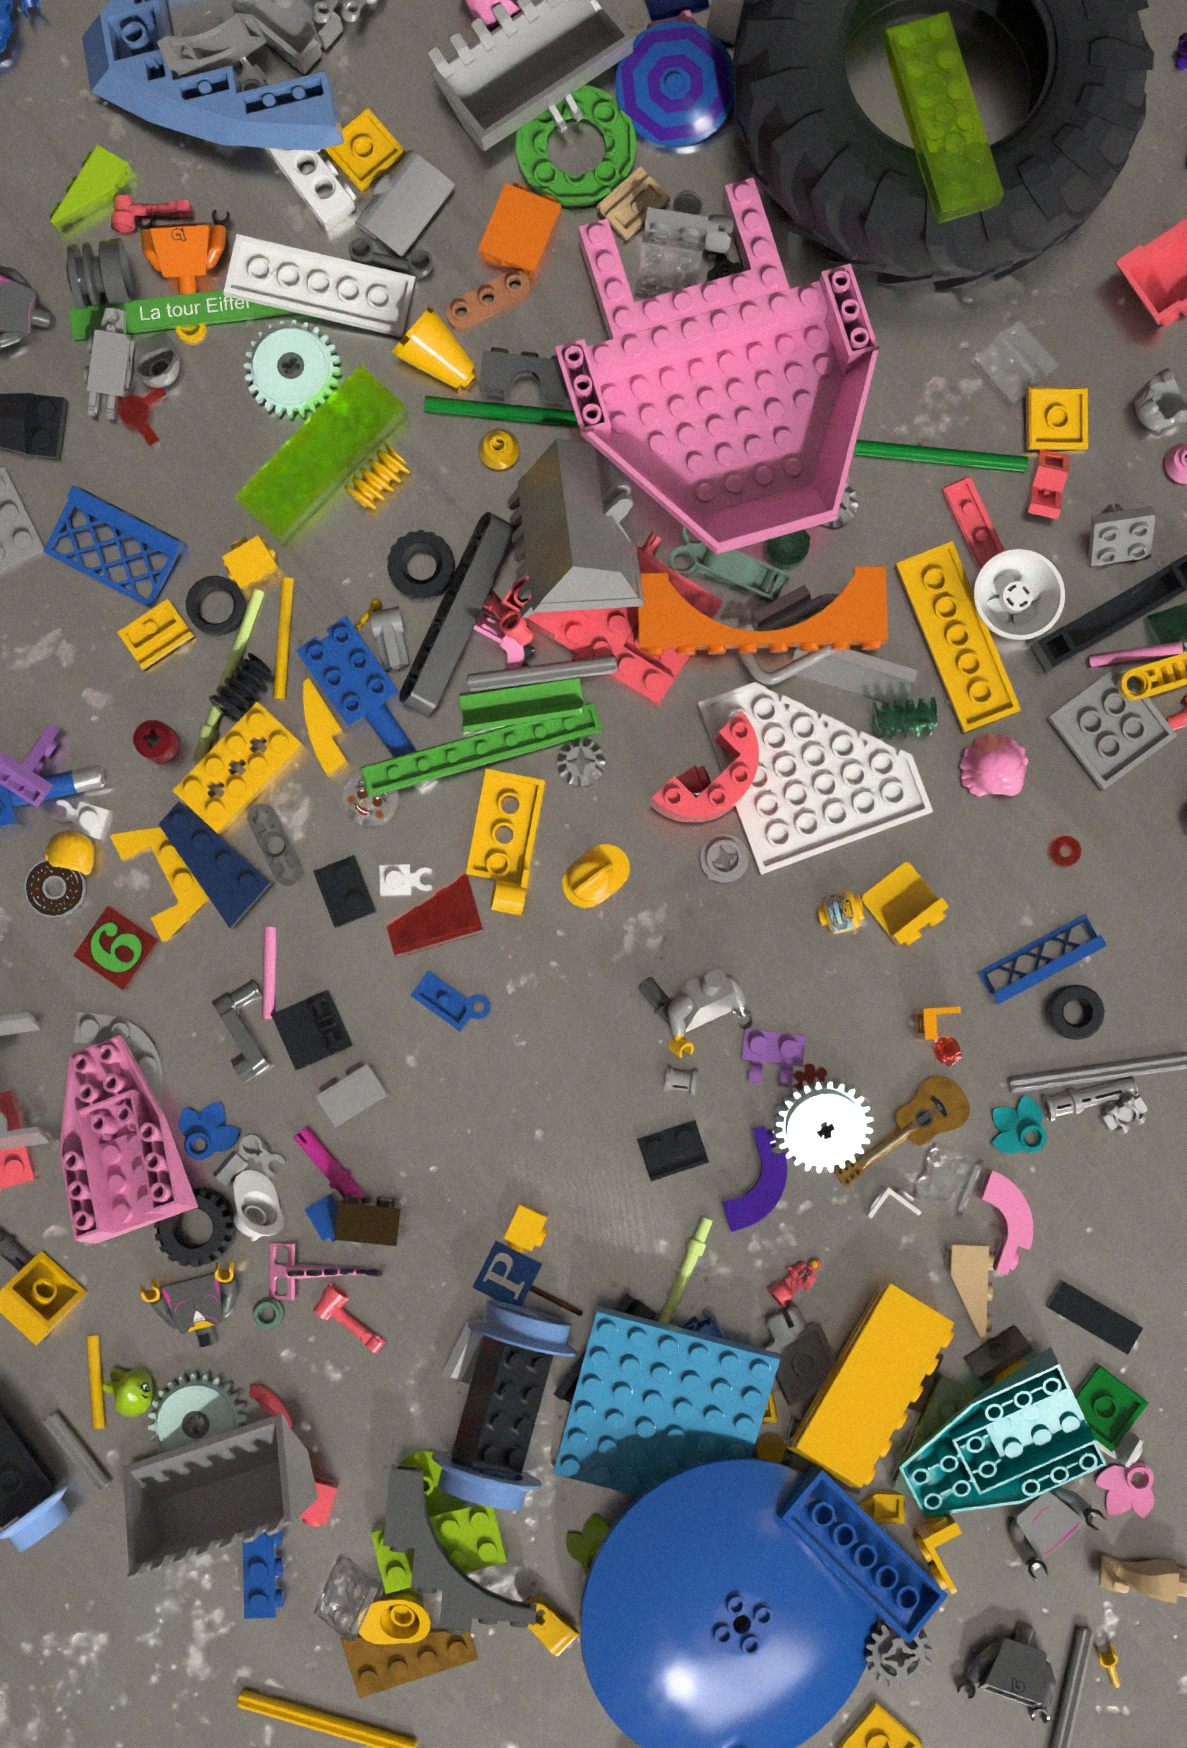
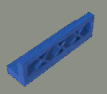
M1083 914L977 973L994 1004H1001L1107 945L1102 935L1096 934L1086 914ZM1082 923L1090 939L1081 944L1068 941L1071 929ZM1065 932L1064 939L1057 938L1058 935ZM1049 940L1062 943L1059 956L1054 959L1041 955L1044 944ZM1067 945H1070V946H1073V947H1074V948H1072V949H1070V950H1068V951L1065 952V949H1066V946H1067ZM1039 946L1037 954L1029 952ZM1024 954L1035 957L1033 969L1028 973L1015 970L1018 957ZM1040 959L1048 961L1038 967ZM1012 961L1010 968L1003 967V965ZM996 969L1009 972L1006 984L995 990L987 974ZM1013 974L1020 975L1019 978L1011 981Z

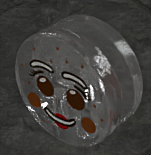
M360 772L348 779L342 791V805L346 814L355 823L364 827L373 828L388 823L395 816L399 808L400 796L398 790L368 798Z

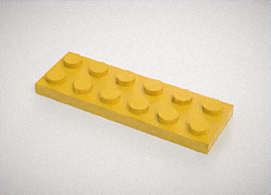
M953 541L896 563L895 567L962 732L966 733L1019 712L1021 710L989 629L982 622L976 611L974 592Z

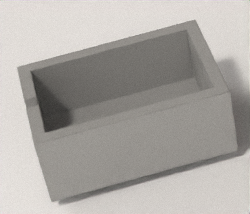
M235 0L231 4L234 14H254L266 43L304 75L322 55L320 47L322 46L326 50L343 31L341 18L334 11H332L327 23H318L313 19L312 11L314 5L317 2H322L321 0H294L293 5L288 8L278 7L271 0Z

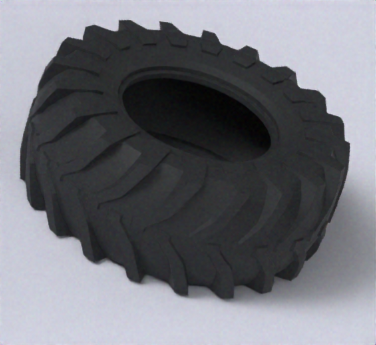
M744 0L733 49L732 85L734 86L735 127L743 141L744 147L748 148L752 156V163L748 165L749 171L756 185L761 187L773 197L775 202H778L785 209L778 217L793 234L801 235L826 246L827 249L822 258L839 267L851 264L852 269L879 271L877 283L906 288L936 281L937 290L969 287L993 275L997 279L1028 267L1050 249L1072 235L1098 207L1113 187V183L1129 158V152L1135 142L1138 131L1142 128L1146 116L1147 94L1144 92L1147 70L1154 69L1155 51L1151 49L1144 36L1138 11L1149 8L1147 0H959L990 15L1012 37L1027 68L1030 85V104L1028 116L1011 133L987 147L957 154H937L920 151L894 140L867 117L851 90L845 69L844 48L858 28L871 16L892 4L904 0Z

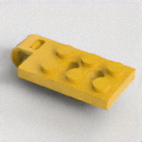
M491 769L484 770L465 874L495 880L490 910L515 915L522 914L530 872V860L546 780ZM506 796H512L518 802V808L512 814L504 812L501 808V801ZM500 826H506L512 831V839L506 844L498 842L495 837V832Z

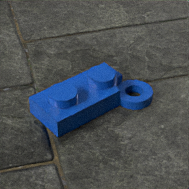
M430 971L425 974L410 995L458 1031L463 1029L471 1017L481 1019L490 1011V1003L485 996L473 995L467 999ZM475 1001L483 1003L484 1009L482 1012L476 1013L473 1011L472 1005Z

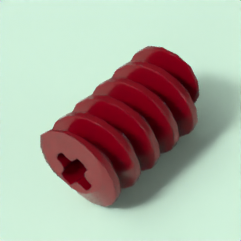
M147 720L136 728L133 735V744L136 750L150 761L164 764L174 760L179 754L181 743L178 734L161 721ZM161 738V742L155 743L153 746V741H158Z

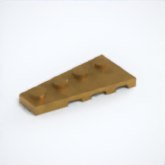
M446 1629L430 1630L426 1637L419 1642L386 1645L373 1644L366 1641L362 1636L348 1635L341 1636L340 1638L359 1699L478 1660L470 1631H465L462 1635L446 1633Z

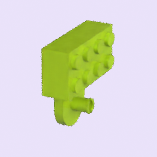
M421 1449L408 1454L399 1465L424 1467V1496L428 1516L438 1540L451 1559L465 1573L507 1563L508 1553L496 1508L469 1501L463 1502L462 1499L441 1490L437 1484L442 1467L432 1459L433 1453L437 1451ZM385 1523L373 1526L370 1533L385 1593L388 1594L411 1588L414 1549L409 1548V1552L401 1553L390 1551V1546H383Z

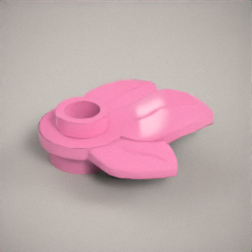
M1135 1462L1129 1468L1112 1465L1098 1475L1095 1483L1101 1488L1108 1490L1105 1502L1109 1515L1122 1514L1133 1508L1140 1517L1145 1518L1153 1508L1155 1498L1150 1488L1153 1484L1154 1476L1152 1470L1146 1464ZM1135 1472L1142 1473L1141 1481L1133 1482L1132 1476Z

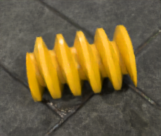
M386 443L384 445L388 453L382 450L376 452L380 460L379 462L371 458L368 460L371 471L363 467L359 470L363 480L354 476L351 480L355 488L347 485L343 487L364 508L368 506L376 509L375 497L383 501L386 499L382 489L384 488L391 492L394 490L390 481L391 479L399 483L402 481L398 473L399 471L407 474L410 473L406 462Z

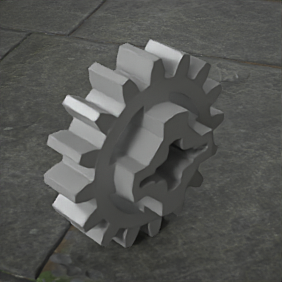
M883 1622L879 1623L882 1631L879 1633L872 1631L871 1636L874 1641L868 1642L865 1645L867 1649L871 1650L870 1653L864 1655L866 1661L873 1662L868 1666L870 1673L878 1671L877 1681L881 1683L886 1678L889 1688H893L895 1682H899L901 1688L905 1689L906 1681L908 1680L914 1686L917 1685L915 1676L919 1674L922 1677H926L927 1674L923 1666L932 1665L931 1660L926 1657V1655L933 1653L931 1646L924 1645L929 1640L927 1635L922 1634L918 1636L919 1631L913 1638L917 1644L913 1642L907 1643L890 1627H887ZM889 1637L890 1639L887 1643L880 1647L881 1643ZM897 1648H901L903 1651L900 1659H895L894 1657ZM916 1661L915 1665L907 1671L910 1664ZM880 1663H883V1665L889 1664L894 1668L895 1673L887 1671Z

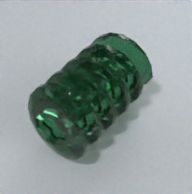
M931 697L929 705H927L924 698H919L916 706L912 699H907L904 708L900 700H895L892 709L887 701H882L880 710L877 704L872 702L874 730L877 732L880 740L884 739L886 731H889L892 739H895L898 730L902 731L904 738H908L910 729L914 730L916 737H920L922 728H926L928 735L932 736L938 719L935 697Z

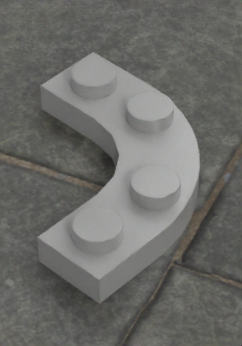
M77 1012L74 1042L95 1045L118 1035L123 1036L161 1107L164 1080L162 1059L156 1045H154L144 1030L133 1022L118 1016Z

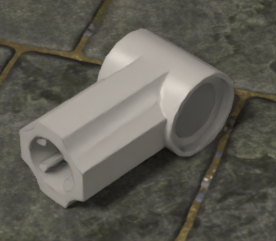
M399 606L369 612L374 638L378 642L383 669H397L409 665L408 653L403 638L405 631Z

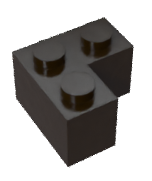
M346 1195L345 1200H339L334 1240L397 1246L401 1204H395L396 1198L377 1196V1201L364 1203V1197Z

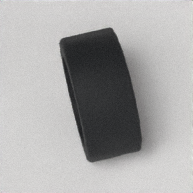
M217 575L207 576L195 582L188 591L186 598V611L192 623L202 632L214 636L226 635L235 630L241 623L246 610L245 598L238 586L228 578ZM209 589H224L233 599V612L222 623L214 624L207 622L199 613V599Z

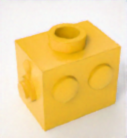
M259 535L249 541L246 537L238 540L230 546L232 551L222 556L223 565L228 568V577L231 581L237 582L242 590L247 589L280 569L274 560L276 553L273 548H269L266 545V540Z

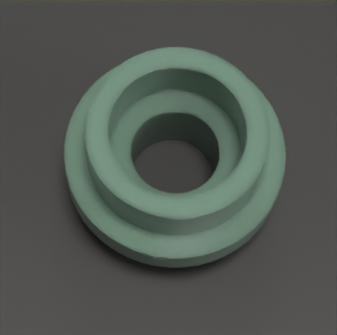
M263 1298L253 1307V1320L257 1326L263 1329H272L282 1321L283 1308L277 1300ZM268 1307L273 1310L274 1315L272 1318L267 1319L263 1316L264 1308Z

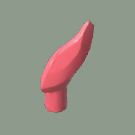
M250 1385L249 1396L255 1399L260 1407L270 1415L275 1416L282 1413L288 1421V1426L291 1428L293 1426L292 1421L279 1398L262 1385Z

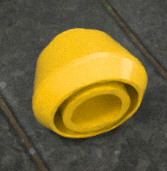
M498 428L488 431L482 436L478 445V452L482 462L495 470H502L512 466L519 456L520 447L517 438L505 429Z

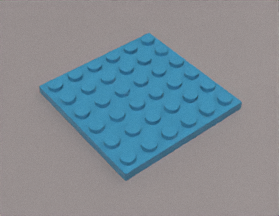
M598 1306L553 1474L640 1497L661 1480L696 1464L717 1459L751 1458L780 1362V1354Z

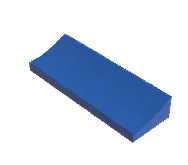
M813 1466L809 1467L798 1489L779 1513L778 1517L901 1639L910 1643L947 1598L948 1594L822 1469Z

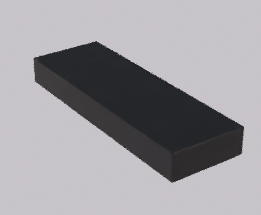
M1062 1280L1046 1306L1127 1355L1143 1330L1141 1326Z

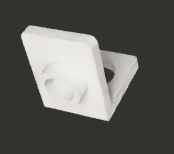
M884 1186L865 1212V1215L872 1218L889 1194L915 1214L920 1215L922 1212L911 1204L914 1198L899 1188L894 1192L889 1187Z
M1130 1431L1126 1433L1113 1452L1096 1440L1101 1451L1115 1458L1127 1468L1138 1460L1144 1443L1141 1438Z

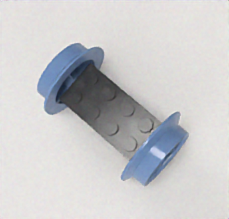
M487 1301L482 1320L468 1323V1328L484 1336L453 1451L435 1452L432 1455V1459L442 1467L437 1484L441 1490L479 1505L503 1510H521L526 1492L541 1488L542 1483L539 1479L522 1470L553 1355L575 1357L577 1355V1351L567 1343L571 1323L544 1312L498 1301Z

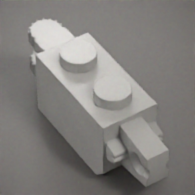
M105 308L100 329H95L94 335H90L87 350L91 354L90 366L85 367L83 382L87 384L86 391H90L88 402L89 416H96L99 410L100 393L109 394L106 416L107 419L113 420L116 417L119 396L129 397L136 342L131 335H126V311L120 309Z

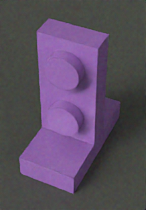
M51 723L48 724L22 764L0 750V784L36 808H38L53 787L51 783L37 775L44 763L39 761L41 757L45 756L48 758L58 744L53 739L60 729Z

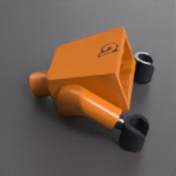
M217 210L212 212L213 227L211 222L157 225L152 214H149L150 222L147 225H143L141 218H136V224L141 231L140 237L144 256L155 270L162 272L163 277H177L179 294L197 293L195 276L206 275L209 269L216 266L224 250L227 228L231 223L228 211L226 218L221 221L217 220Z

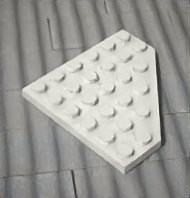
M753 682L697 703L722 772L734 760L715 742V739L720 735L718 732L740 711L747 716L755 730L759 745L757 772L751 786L735 808L760 875L933 812L912 754L896 749L882 740L845 725V723L814 711L789 697L773 692L761 684Z

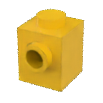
M520 1203L504 1236V1239L509 1241L507 1246L520 1253H524L525 1249L532 1252L534 1245L541 1247L548 1230L543 1228L548 1215Z

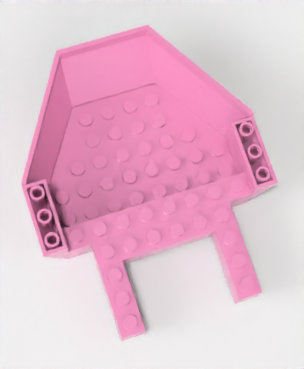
M754 178L725 185L723 193V203L727 215L734 220L733 234L745 271L634 302L608 218L579 226L578 241L609 340L587 346L585 339L555 347L581 435L715 554L836 520L880 347L877 345L851 264L822 271L817 282L792 289L789 288Z

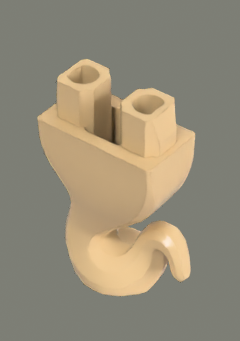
M1101 1556L1098 1586L1117 1593H1127L1131 1587L1151 1598L1177 1603V1596L1187 1597V1568L1177 1567L1175 1560L1172 1559L1124 1562L1110 1556Z

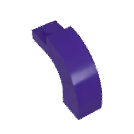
M763 1124L751 1127L761 1163L760 1174L756 1183L743 1194L721 1200L731 1232L749 1227L766 1217L780 1200L786 1185L788 1169L786 1153L783 1150L772 1153L771 1148L776 1147L772 1129L766 1130Z

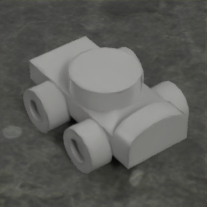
M1127 1094L1116 1104L1111 1103L1105 1108L1106 1112L1101 1115L1111 1131L1117 1128L1120 1134H1124L1130 1130L1127 1122L1133 1119L1136 1125L1143 1124L1146 1121L1144 1113L1149 1110L1139 1094L1134 1097L1132 1094Z

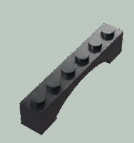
M1187 554L1033 644L1032 648L1046 672L1187 591Z

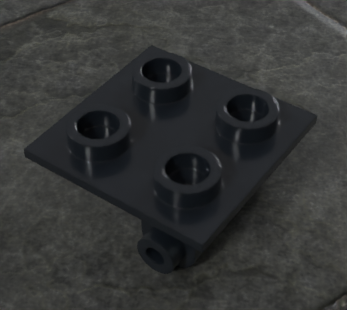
M328 990L317 993L271 1014L295 1070L352 1046Z

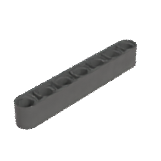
M491 512L484 513L479 519L399 693V701L425 715L432 713L439 702L512 543V534L516 531L515 526Z

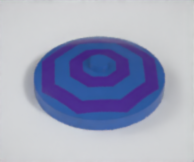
M668 21L649 27L636 36V40L633 41V53L619 61L615 88L620 110L631 118L634 129L638 134L659 145L684 147L708 138L724 123L734 103V86L732 85L733 61L729 52L713 33L694 23Z

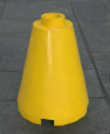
M431 306L424 311L421 317L391 351L399 359L456 389L460 385L466 388L476 376V373L472 371L476 365Z

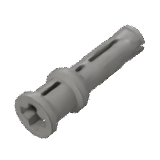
M1132 1076L1082 1090L1071 1087L1064 1093L1052 1096L1044 1094L1042 1096L1043 1106L1048 1120L1054 1121L1057 1116L1069 1113L1077 1115L1083 1112V1108L1121 1099L1127 1094L1136 1096L1138 1095V1086L1135 1078Z

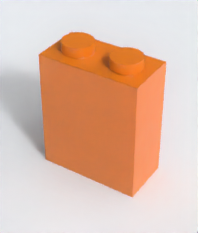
M505 183L479 245V258L511 271H521L527 277L535 280L561 217V204H558V200L550 195L541 194L540 197L530 193V189L522 184L513 183V185Z

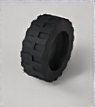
M410 531L407 535L399 537L396 544H393L390 548L391 552L387 558V568L394 586L403 595L413 597L416 600H428L430 597L441 595V592L443 590L446 591L455 570L454 556L450 546L441 536L439 537L431 531ZM415 551H427L436 560V570L428 579H415L407 571V559Z

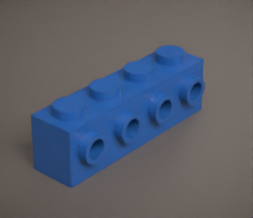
M283 1528L276 1534L267 1536V1533L264 1532L253 1541L243 1542L244 1619L276 1618L280 1608H284V1589H279V1577H283L284 1564L283 1557L279 1558L278 1545L283 1543Z

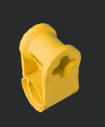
M532 1596L526 1602L537 1604L536 1612L542 1609L543 1617L536 1615L535 1624L529 1623L527 1628L540 1639L542 1644L553 1655L558 1657L579 1635V1631L547 1599L542 1596Z

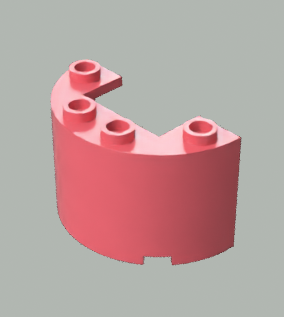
M1185 218L1146 246L1139 245L1115 262V265L1156 324H1162L1163 327L1177 319L1179 313L1182 312L1184 316L1187 315V218Z
M742 711L734 716L718 732L720 735L715 739V742L734 761L697 798L673 776L651 798L649 805L653 809L670 819L680 822H706L724 815L738 804L751 786L759 763L757 736L752 724Z

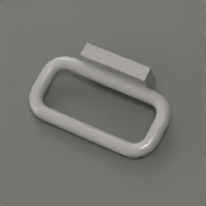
M803 585L752 612V627L754 631H771L786 628L815 611L828 606L839 595L826 593L811 600L810 592ZM831 645L820 646L819 651L809 652L773 672L764 671L752 653H740V656L751 675L757 681L764 684H776L837 651L831 650Z

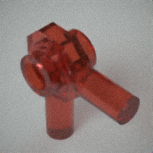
M156 388L144 397L129 395L118 403L116 414L126 426L137 427L149 446L159 441V438L146 421L149 407L165 398L167 393L164 388Z

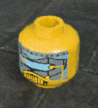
M851 890L826 895L823 899V907L818 908L822 926L828 925L833 933L856 929L860 926L861 919H865L860 895L855 896Z

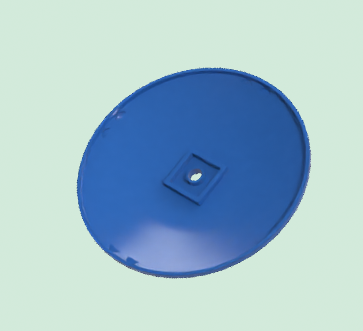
M727 1458L696 1464L674 1473L644 1492L622 1513L602 1540L592 1560L581 1597L579 1641L582 1660L592 1689L608 1716L623 1733L642 1748H796L816 1734L836 1715L857 1686L868 1663L865 1660V1655L871 1652L865 1645L868 1642L874 1641L871 1632H877L879 1616L778 1517L779 1513L798 1489L806 1475L805 1473L775 1461L757 1458ZM740 1615H746V1625L742 1629L735 1630L733 1628L734 1620Z

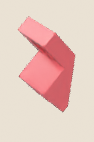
M1046 450L1039 451L1029 494L1028 513L1058 519L1061 511L1062 491L1069 473V455Z

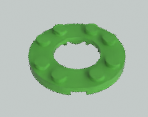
M583 85L571 93L581 111L583 119L596 125L604 136L606 144L605 154L596 168L580 175L567 174L556 168L548 158L546 149L548 136L556 126L547 110L517 129L516 156L525 180L539 195H550L558 200V204L564 206L580 207L601 202L628 178L636 156V134L631 118L620 110L619 104L611 98L610 94L588 85ZM564 101L556 105L564 120L572 119Z

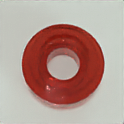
M1061 836L1054 840L1051 845V858L1060 866H1071L1079 860L1081 846L1075 838ZM1062 846L1069 847L1070 855L1068 857L1061 855L1060 848Z
M943 1036L937 1039V1046H935L937 1059L948 1067L955 1065L956 1061L960 1060L962 1056L958 1042L953 1037L946 1038Z

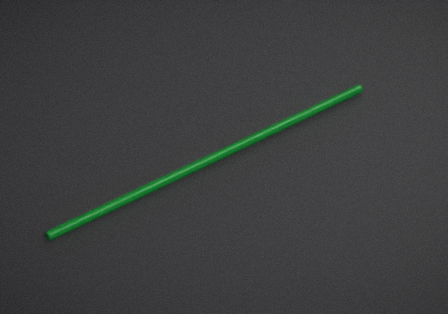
M425 396L424 411L578 426L573 410ZM856 439L853 451L855 455L1027 472L1029 457L859 439Z

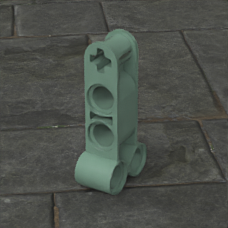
M683 526L681 532L683 546H678L671 552L668 562L669 568L684 577L690 575L695 569L769 603L778 599L785 581L790 579L789 574L735 549L715 554L702 541L689 539L687 536L688 529ZM678 555H686L689 557L691 565L684 569L676 566L674 558ZM776 577V581L771 589V592L768 593V589L773 581V578Z

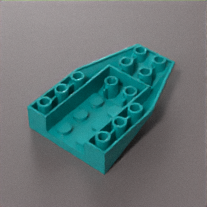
M1051 1347L971 1400L898 1464L924 1517L1020 1504L1107 1465Z

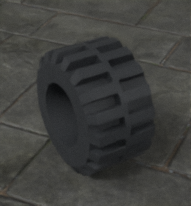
M205 1187L192 1188L198 1205L195 1209L204 1211L212 1222L213 1231L207 1242L201 1245H193L184 1240L179 1231V1220L183 1213L154 1223V1228H157L155 1239L156 1241L159 1240L161 1244L160 1250L162 1253L166 1252L169 1255L168 1259L172 1262H180L179 1265L181 1266L191 1265L192 1267H199L215 1261L229 1249L230 1243L236 1234L234 1232L235 1224L232 1215L234 1213L233 1208H229L224 1196L220 1197L217 1195L218 1192L206 1190Z

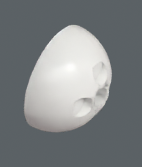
M1013 549L997 554L983 566L975 582L974 603L980 619L992 632L1007 639L1026 640L1045 633L1059 619L1064 607L1065 588L1060 573L1047 558L1030 550Z

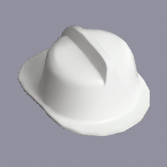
M242 1171L236 1176L233 1183V1196L236 1205L233 1214L235 1226L242 1234L248 1236L250 1241H256L262 1236L275 1235L281 1230L284 1222L274 1184L266 1175L259 1171Z

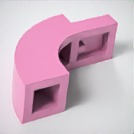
M988 1169L978 1198L991 1203L1001 1215L1004 1232L994 1260L993 1269L1008 1275L1009 1270H1014L1020 1256V1253L1016 1252L1018 1246L1028 1250L1031 1248L1033 1219L1029 1205L1016 1185L1003 1175Z

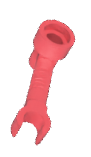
M117 195L114 197L111 228L121 232L132 231L135 229L136 216H149V214H152V216L160 215L188 219L191 218L192 206H189V200H176L160 204H132V197Z
M490 589L489 593L492 597L483 604L482 608L486 612H492L500 620L499 627L507 637L513 638L519 645L528 644L533 638V632L527 627L526 620L521 617L518 611L508 612L501 604L500 597Z
M329 1283L322 1292L323 1297L313 1308V1311L326 1321L330 1316L335 1318L349 1331L351 1330L369 1350L377 1354L386 1341L373 1331L368 1330L342 1309V1306L349 1297L340 1287Z

